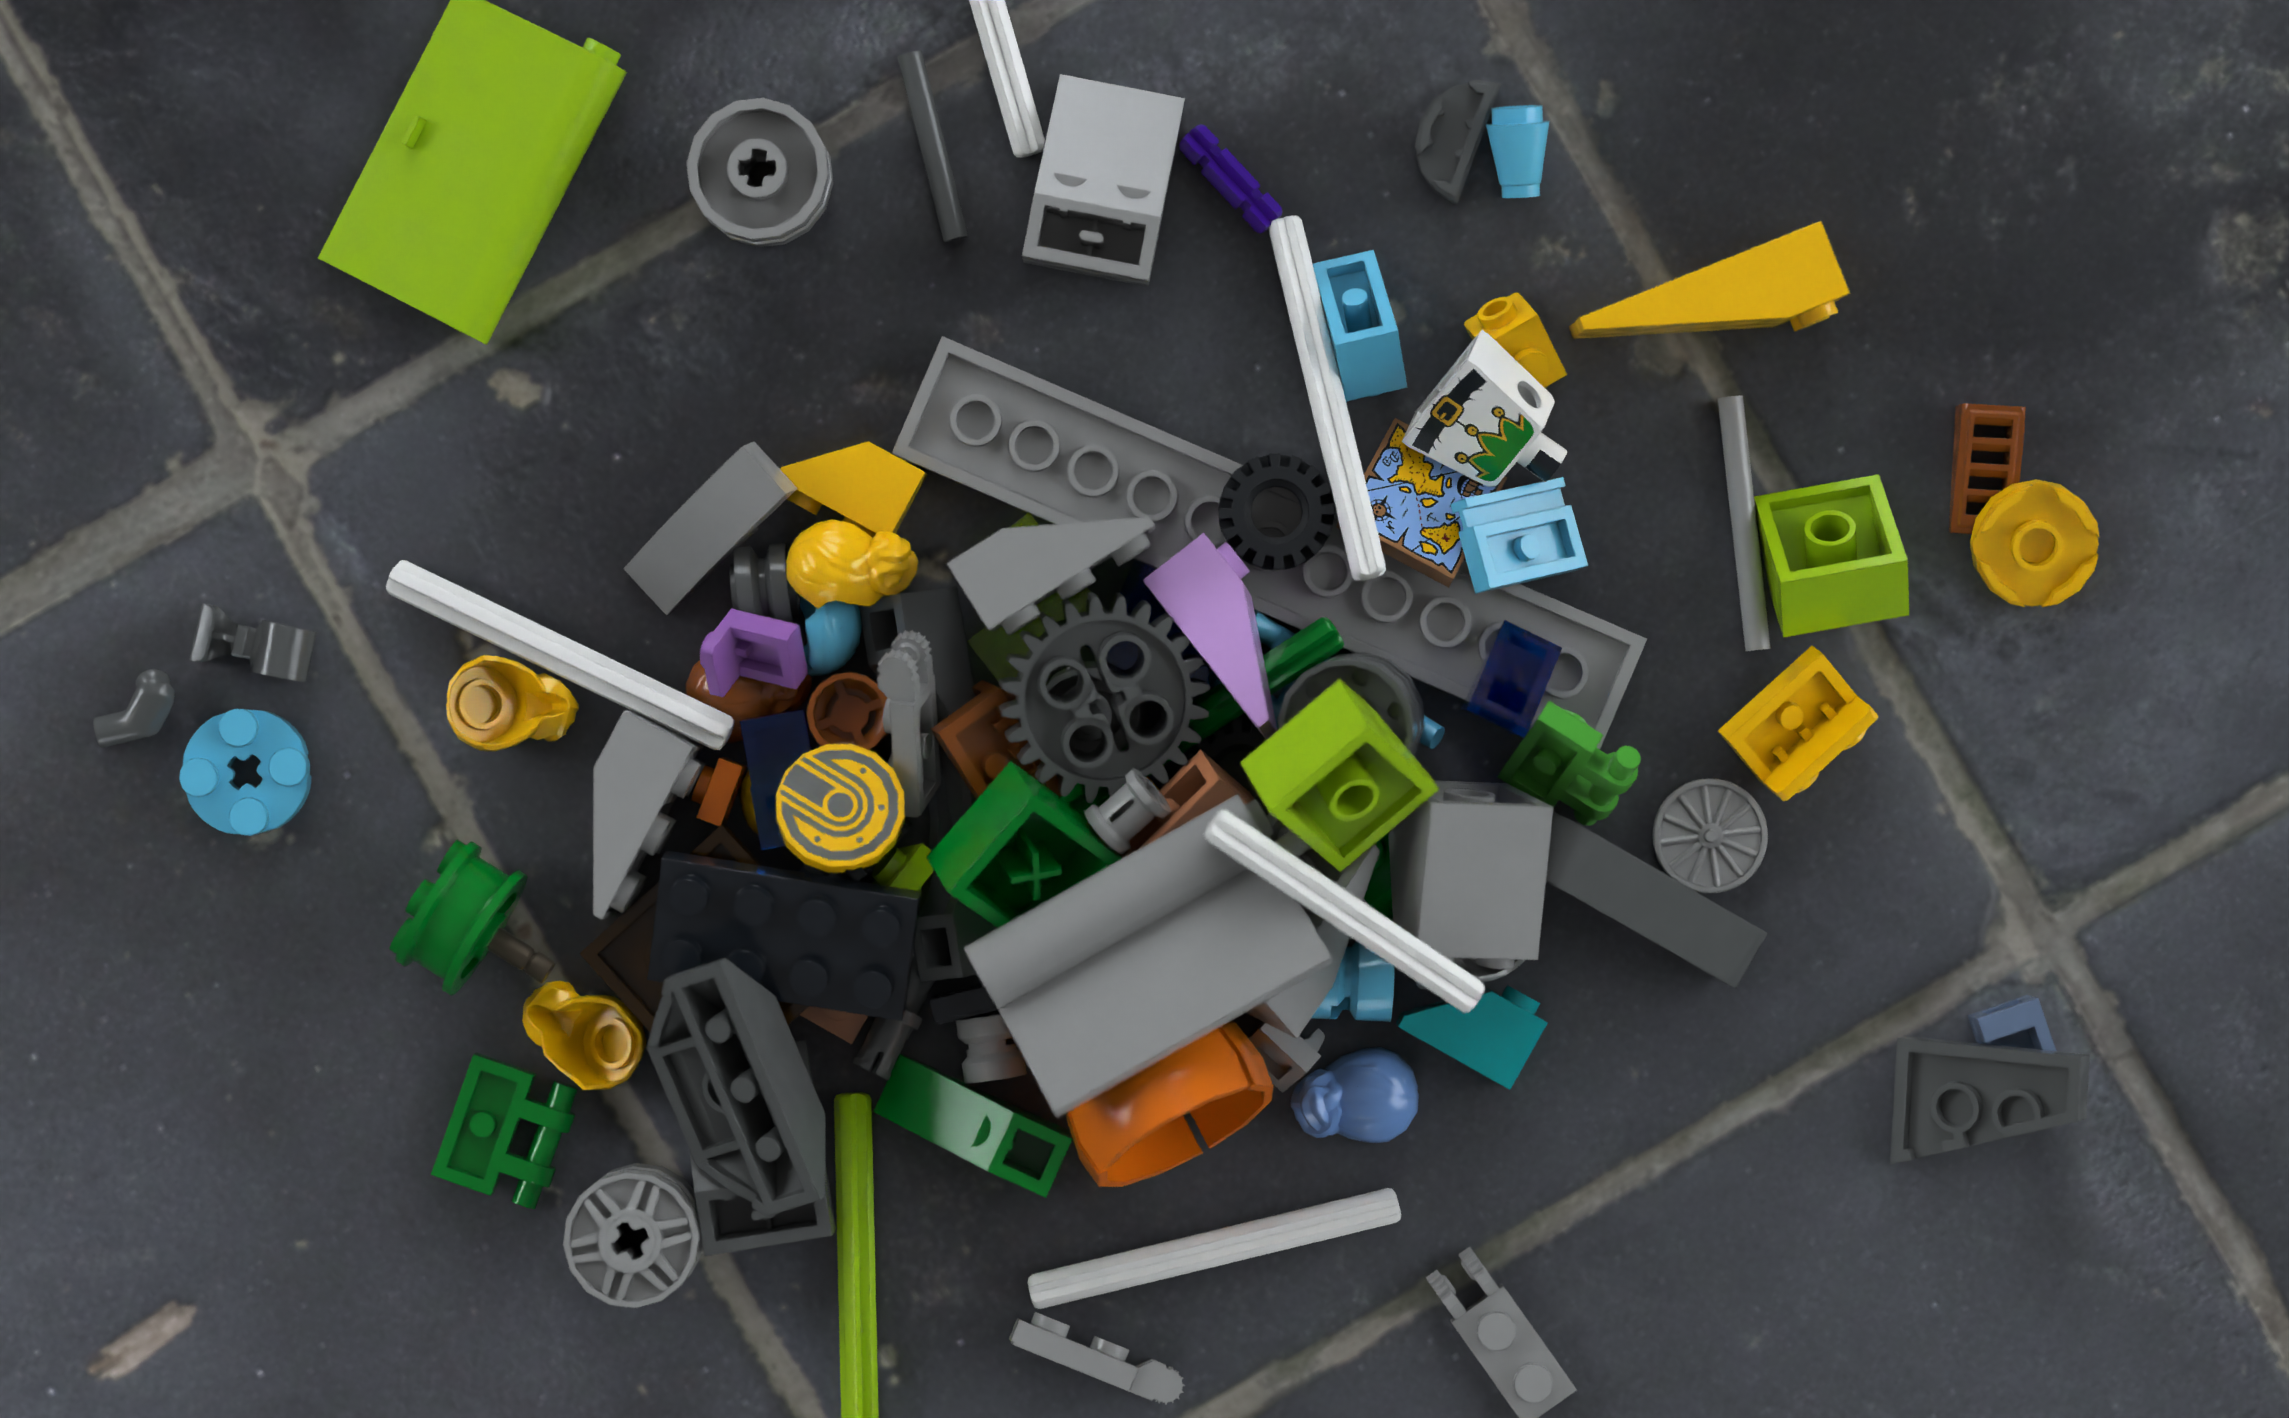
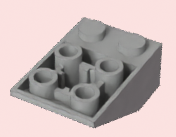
M1060 74L1022 252L1024 263L1149 287L1185 98Z
M1150 517L1003 528L951 560L947 565L987 629L994 632L998 628L1003 627L1007 635L1009 634L1010 636L1039 618L1041 612L1036 605L1056 592L1059 593L1062 600L1069 599L1096 582L1097 580L1091 570L1113 557L1118 567L1150 548L1151 544L1146 535L1155 530V524Z
M623 711L593 768V915L601 920L615 915L617 910L623 913L625 909L628 910L635 903L647 879V876L638 872L647 853L652 856L655 852L660 854L677 822V820L668 816L669 811L677 796L681 798L685 796L690 797L702 769L707 765L697 759L704 747L703 745L633 711Z

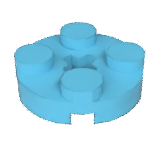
M233 709L207 720L194 733L184 752L179 780L181 787L186 792L189 804L207 824L228 834L252 836L282 827L300 811L309 795L312 775H310V762L307 756L309 752L305 740L292 724L269 711ZM254 755L261 761L256 771L263 779L257 787L246 783L239 788L232 781L236 772L231 768V765L236 758L246 761Z

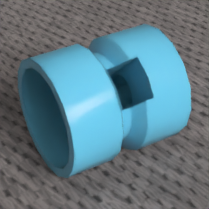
M1355 941L1352 947H1346L1333 987L1312 1018L1337 1019L1343 1010H1349L1355 1020L1391 1022L1395 966Z

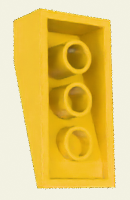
M1819 221L1581 316L1569 326L1573 339L1767 328L1790 321L1794 332L1839 313L1835 302L1850 294L1823 224Z

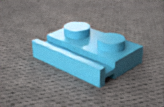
M1563 477L1548 480L1547 482L1542 481L1473 496L1450 504L1453 513L1459 512L1464 529L1459 531L1458 534L1475 594L1564 574L1588 566L1572 506H1565L1560 489L1566 486Z

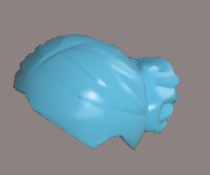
M800 596V607L805 617V630L808 642L803 647L808 675L820 677L829 675L845 666L846 662L856 653L862 632L858 605L832 601L820 608H816Z

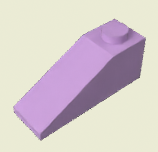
M1202 533L1143 579V582L1166 613L1173 619V622L1180 631L1187 636L1191 645L1257 729L1268 740L1277 732V726L1253 600L1241 580L1250 571L1227 542L1216 549L1205 533Z

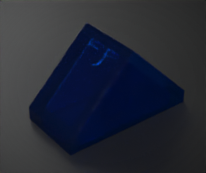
M1504 620L1461 710L1516 737L1525 738L1562 647Z

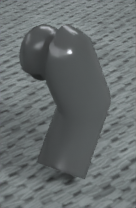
M148 669L142 672L136 679L137 689L125 711L94 718V731L101 748L152 737L162 729L175 704V689L171 686V679L166 672L159 669Z

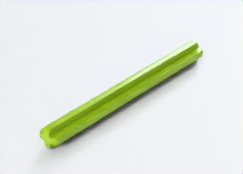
M846 1092L838 1094L834 1098L841 1418H879L872 1099L866 1093Z

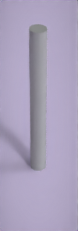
M1743 395L1717 398L1745 651L1771 649Z

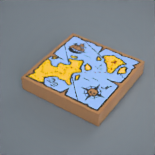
M1394 418L1364 473L1382 552L1449 588L1465 559L1458 534L1459 531L1464 529L1459 512L1453 513L1450 504L1465 498L1501 491L1507 477H1504L1497 486L1487 487L1409 448L1402 443L1409 425ZM1339 521L1336 525L1338 529H1340Z

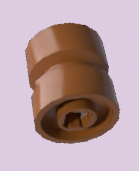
M852 672L832 675L821 682L810 696L807 708L809 729L816 741L822 746L826 744H854L872 751L880 746L889 735V733L884 731L883 712L888 697L878 688V682L871 676Z

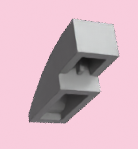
M754 441L746 444L733 454L675 512L624 567V570L666 615H669L734 553L735 548L740 547L759 529L758 526L798 488Z

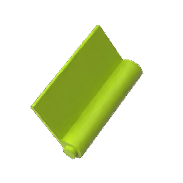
M450 0L318 259L487 345L627 74L625 70L617 66L621 54L587 37L581 47L486 0Z

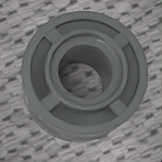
M787 543L770 544L765 558H758L751 546L734 549V564H730L729 569L733 609L796 624V615L801 613L800 595L794 591L787 581Z

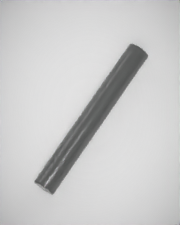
M919 50L899 55L897 58L944 242H951L966 238L969 235L923 53Z

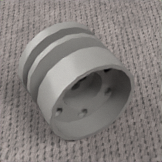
M635 1163L612 1169L578 1197L566 1218L563 1247L569 1269L585 1291L609 1305L638 1308L662 1301L683 1285L704 1253L694 1190L686 1179L663 1166ZM628 1222L633 1230H639L644 1227L649 1237L641 1244L643 1253L638 1254L634 1246L622 1248L619 1244L618 1238L625 1232L624 1223Z

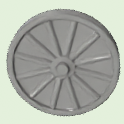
M1699 779L1680 786L1663 801L1654 819L1652 842L1656 858L1668 876L1696 892L1720 893L1740 886L1757 871L1766 853L1768 828L1759 804L1746 790L1725 780Z

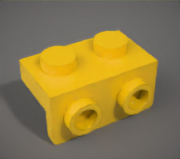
M1811 645L1726 722L1718 732L1756 778L1782 801H1787L1796 793L1809 788L1816 781L1819 772L1842 751L1850 749L1859 743L1864 737L1866 730L1878 719V714L1869 704L1856 695L1824 654Z

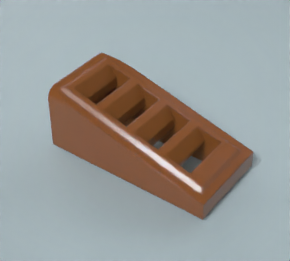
M1966 403L1956 406L1949 533L1972 534L1977 515L1966 514L1967 502L1987 503L1992 496L2011 484L2020 483L2026 407ZM1974 425L2005 426L2004 438L1973 437ZM1972 451L2003 452V464L1971 463ZM1969 476L2002 478L2001 490L1968 489Z

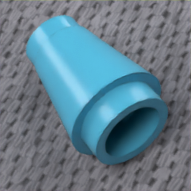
M1542 105L1491 108L1492 123L1486 124L1499 184L1502 188V198L1540 196V183L1550 122L1543 120Z

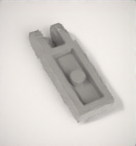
M905 630L903 634L899 633L891 644L893 648L890 650V653L886 652L878 663L879 668L877 671L879 675L877 676L878 688L888 697L883 712L884 731L891 734L892 754L890 755L888 765L894 769L903 788L905 816L918 818L941 784L939 742L931 731V728L938 724L935 675H933L932 655L929 654L932 649L929 647L930 642L925 639L926 636L920 635V632L916 633L913 630L907 632Z
M1469 1246L1458 1254L1461 1258V1265L1469 1277L1478 1282L1486 1295L1465 1309L1457 1298L1456 1290L1446 1275H1441L1438 1270H1435L1426 1279L1453 1316L1450 1319L1451 1323L1519 1418H1539L1577 1391V1389L1503 1284H1496Z
M1037 1312L1034 1313L1031 1323L1017 1318L1009 1337L1011 1344L1151 1401L1155 1399V1402L1158 1404L1160 1402L1165 1405L1168 1402L1174 1403V1400L1180 1399L1179 1395L1184 1393L1182 1391V1387L1185 1386V1384H1182L1183 1377L1179 1376V1371L1173 1370V1367H1166V1364L1154 1359L1147 1360L1136 1366L1127 1363L1125 1360L1129 1349L1097 1336L1093 1337L1090 1347L1066 1338L1070 1329L1069 1325Z

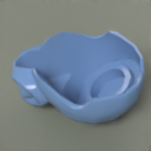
M1372 1047L1344 1055L1325 1069H1318L1305 1076L1294 1088L1290 1104L1295 1118L1303 1131L1315 1138H1324L1337 1133L1352 1140L1382 1143L1389 1142L1407 1130L1418 1112L1419 1093L1413 1069L1398 1053L1381 1047Z

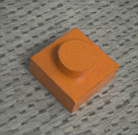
M725 757L718 759L715 768L705 765L698 778L691 801L701 804L696 818L716 826L726 824L748 766Z

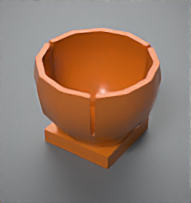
M1230 1020L1066 1112L1067 1122L1080 1161L1099 1187H1123L1160 1175L1203 1154L1184 1114L1190 1112L1208 1148L1211 1149L1246 1126L1272 1101L1273 1084L1262 1055L1237 1023Z

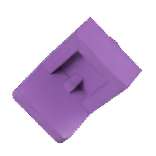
M732 608L717 628L707 634L700 650V663L705 669L709 693L719 697L726 695L739 676L797 689L808 674L798 624Z

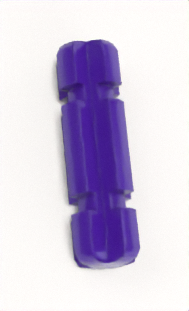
M1199 124L1181 139L1179 143L1180 151L1193 165L1199 163L1203 167L1201 174L1235 210L1240 207L1245 212L1242 218L1257 233L1261 234L1267 231L1271 226V222L1281 217L1283 213L1282 207L1268 192L1263 195L1258 190L1260 188L1258 181L1227 148L1221 150L1217 146L1219 140L1205 125Z

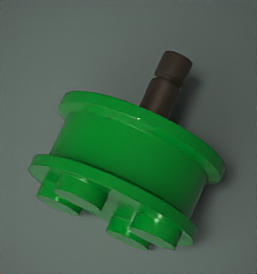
M456 840L445 854L437 869V873L441 874L436 883L434 884L425 879L420 884L405 909V912L414 918L409 917L395 935L389 950L396 954L395 960L402 966L406 967L414 961L444 980L442 990L451 996L457 993L468 981L489 951L519 970L525 969L527 975L540 983H544L556 962L541 952L535 953L533 947L504 930L524 891L528 878L527 875L519 870L510 876L480 858L482 848L472 841L464 844Z

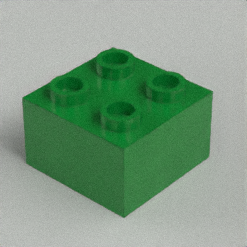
M1012 761L1007 764L926 857L947 892L997 928L1122 859L1121 855L1098 835L1083 813Z

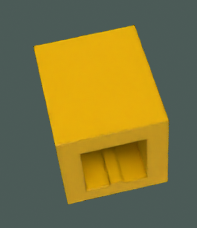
M869 441L786 465L780 469L798 488L787 500L817 515L823 504L845 516L843 522L856 525L872 538L877 532L889 531L896 534L927 477L926 472Z

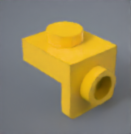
M1513 293L1508 297H1498L1487 302L1479 309L1475 316L1464 322V326L1472 339L1477 336L1481 329L1488 333L1544 388L1567 375L1539 315L1519 293Z

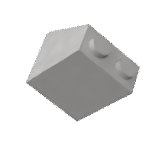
M1435 781L1439 790L1388 832L1393 922L1453 963L1454 958H1476L1475 963L1482 967L1512 969L1514 968L1515 960H1538L1553 807L1507 783Z

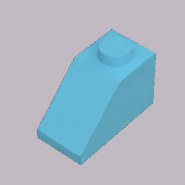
M1374 250L1313 263L1346 402L1407 388L1399 333Z

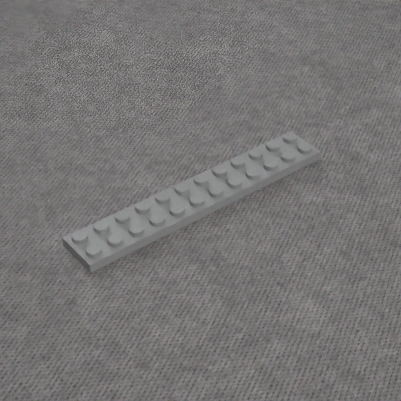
M943 336L940 339L892 451L893 455L1053 524L1150 517L1155 524V530L1146 535L1151 547L1134 559L1155 568H1159L1202 533H1205L1216 549L1226 542L1219 525L1218 508L1220 497L1230 476L1243 466ZM1271 487L1263 490L1255 497L1251 506V518L1255 527L1264 535L1274 538L1291 534L1298 527L1302 516L1301 505L1297 497L1291 491L1281 487ZM1336 509L1330 536L1320 551L1307 562L1295 568L1271 571L1243 561L1250 572L1241 580L1252 596L1254 610L1300 630L1321 617H1327L1343 638L1344 649L1353 653L1367 652L1389 659L1411 678L1528 728L1534 723L1548 701H1551L1563 710H1569L1578 714L1590 727L1604 735L1597 746L1599 750L1647 641V638L1521 584L1475 594L1465 560L1462 562L1449 588L1383 553L1386 564L1385 574L1374 579L1356 581L1351 575L1341 530L1336 528L1338 523Z

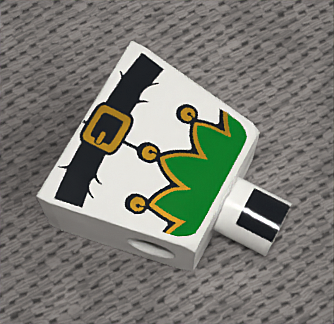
M1482 329L1416 410L1402 439V443L1409 448L1487 487L1497 486L1516 462L1544 482H1547L1556 472L1567 454L1566 449L1541 432L1555 403L1552 394Z

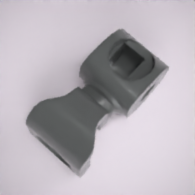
M202 603L189 660L202 663L222 655H231L249 659L252 666L250 672L306 682L317 632L267 620H262V623L257 628L248 627L233 622L219 607Z

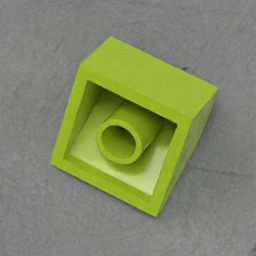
M1879 474L1754 496L1756 518L1770 596L1783 638L1909 615L1908 559Z
M1340 679L1240 762L1268 811L1340 872L1439 790L1435 781L1378 713Z

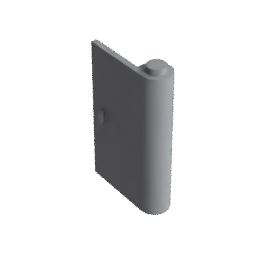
M1236 794L964 947L968 958L998 1008L1056 1117L1065 1114L1334 963L1326 946L1298 901L1211 844L1204 835L1208 824L1221 809L1229 811L1266 837L1274 834L1275 832L1256 799L1244 804L1240 796Z

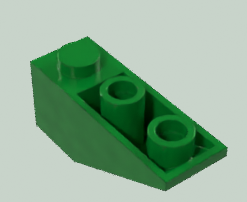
M901 1053L874 1109V1113L992 1174L1045 1198L1073 1140L1071 1131Z

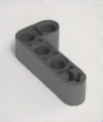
M1553 812L1546 875L1547 883L1737 989L1765 940L1767 932L1588 829Z

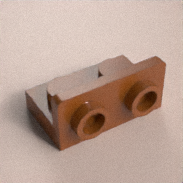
M981 680L972 687L976 697L931 728V731L976 800L1010 761L1037 780L1035 773L1041 759L1039 758L1032 763L1022 765L1017 758V754L1028 741L1009 742L1004 734L1010 726L1019 721L1018 718L1002 716L998 706L1007 701L1014 700L1015 694L1003 689L1001 690V688ZM1055 774L1043 785L1058 796H1062L1058 791V777Z

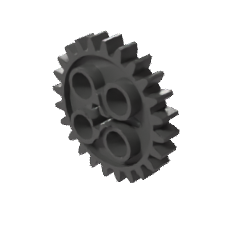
M1094 592L1088 593L1086 611L1079 613L1068 599L1062 600L1064 619L1056 622L1051 616L1042 611L1039 618L1045 632L1040 637L1028 631L1022 630L1020 632L1021 638L1029 647L1027 654L1007 653L1006 659L1014 668L1019 670L1018 677L999 679V685L1003 690L1015 694V699L999 705L998 709L1002 716L1018 718L1019 722L1010 726L1004 734L1009 742L1028 741L1017 754V758L1022 765L1032 763L1039 758L1041 759L1035 773V777L1040 783L1043 784L1056 773L1059 774L1058 791L1062 796L1066 797L1075 785L1080 783L1083 798L1087 803H1093L1099 787H1106V791L1109 797H1111L1122 785L1127 783L1125 775L1133 768L1140 771L1144 776L1151 773L1157 780L1166 784L1169 782L1163 764L1168 759L1184 766L1188 763L1185 755L1178 748L1181 741L1200 743L1202 739L1189 726L1190 719L1208 717L1209 711L1204 706L1193 702V696L1203 694L1210 689L1209 684L1205 680L1190 678L1189 674L1199 669L1204 662L1198 654L1180 655L1190 643V640L1183 632L1176 633L1168 638L1166 637L1173 623V619L1166 612L1158 616L1153 622H1148L1151 605L1143 599L1139 601L1131 613L1126 612L1125 597L1121 593L1114 594L1109 609H1102V605ZM1121 641L1134 642L1137 644L1138 656L1133 666L1125 671L1110 670L1107 667L1106 658L1111 647ZM1083 645L1091 647L1103 682L1112 692H1119L1110 697V702L1128 742L1127 748L1123 751L1118 750L1115 745L1106 716L1096 704H1089L1097 699V692L1080 655V648ZM1062 665L1075 667L1078 671V681L1072 691L1060 696L1050 694L1047 691V677L1053 669ZM1148 700L1158 702L1161 714L1155 726L1142 731L1133 729L1130 726V714L1137 704ZM1084 725L1097 726L1100 728L1102 736L1095 750L1083 755L1076 754L1070 750V737L1076 729Z

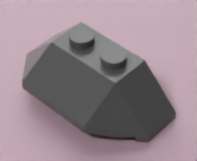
M726 958L669 976L665 979L661 993L663 996L655 1015L647 1050L696 1165L730 1191L753 1202L752 1207L765 1217L821 1200L825 1196V1112L776 996Z

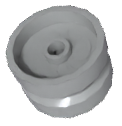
M766 98L734 101L711 114L695 134L687 159L689 189L703 215L731 240L755 247L784 245L810 231L825 212L833 187L831 158L813 124L790 105ZM759 164H767L773 168L774 176H764L762 186H755L750 178L752 169Z

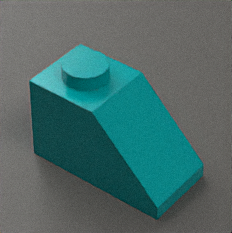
M1509 985L1506 986L1502 995L1486 988L1476 1006L1468 1013L1460 1011L1443 1000L1401 1012L1395 1022L1402 1030L1509 1090L1512 1088L1548 1023L1535 1015L1540 1006L1539 1002Z

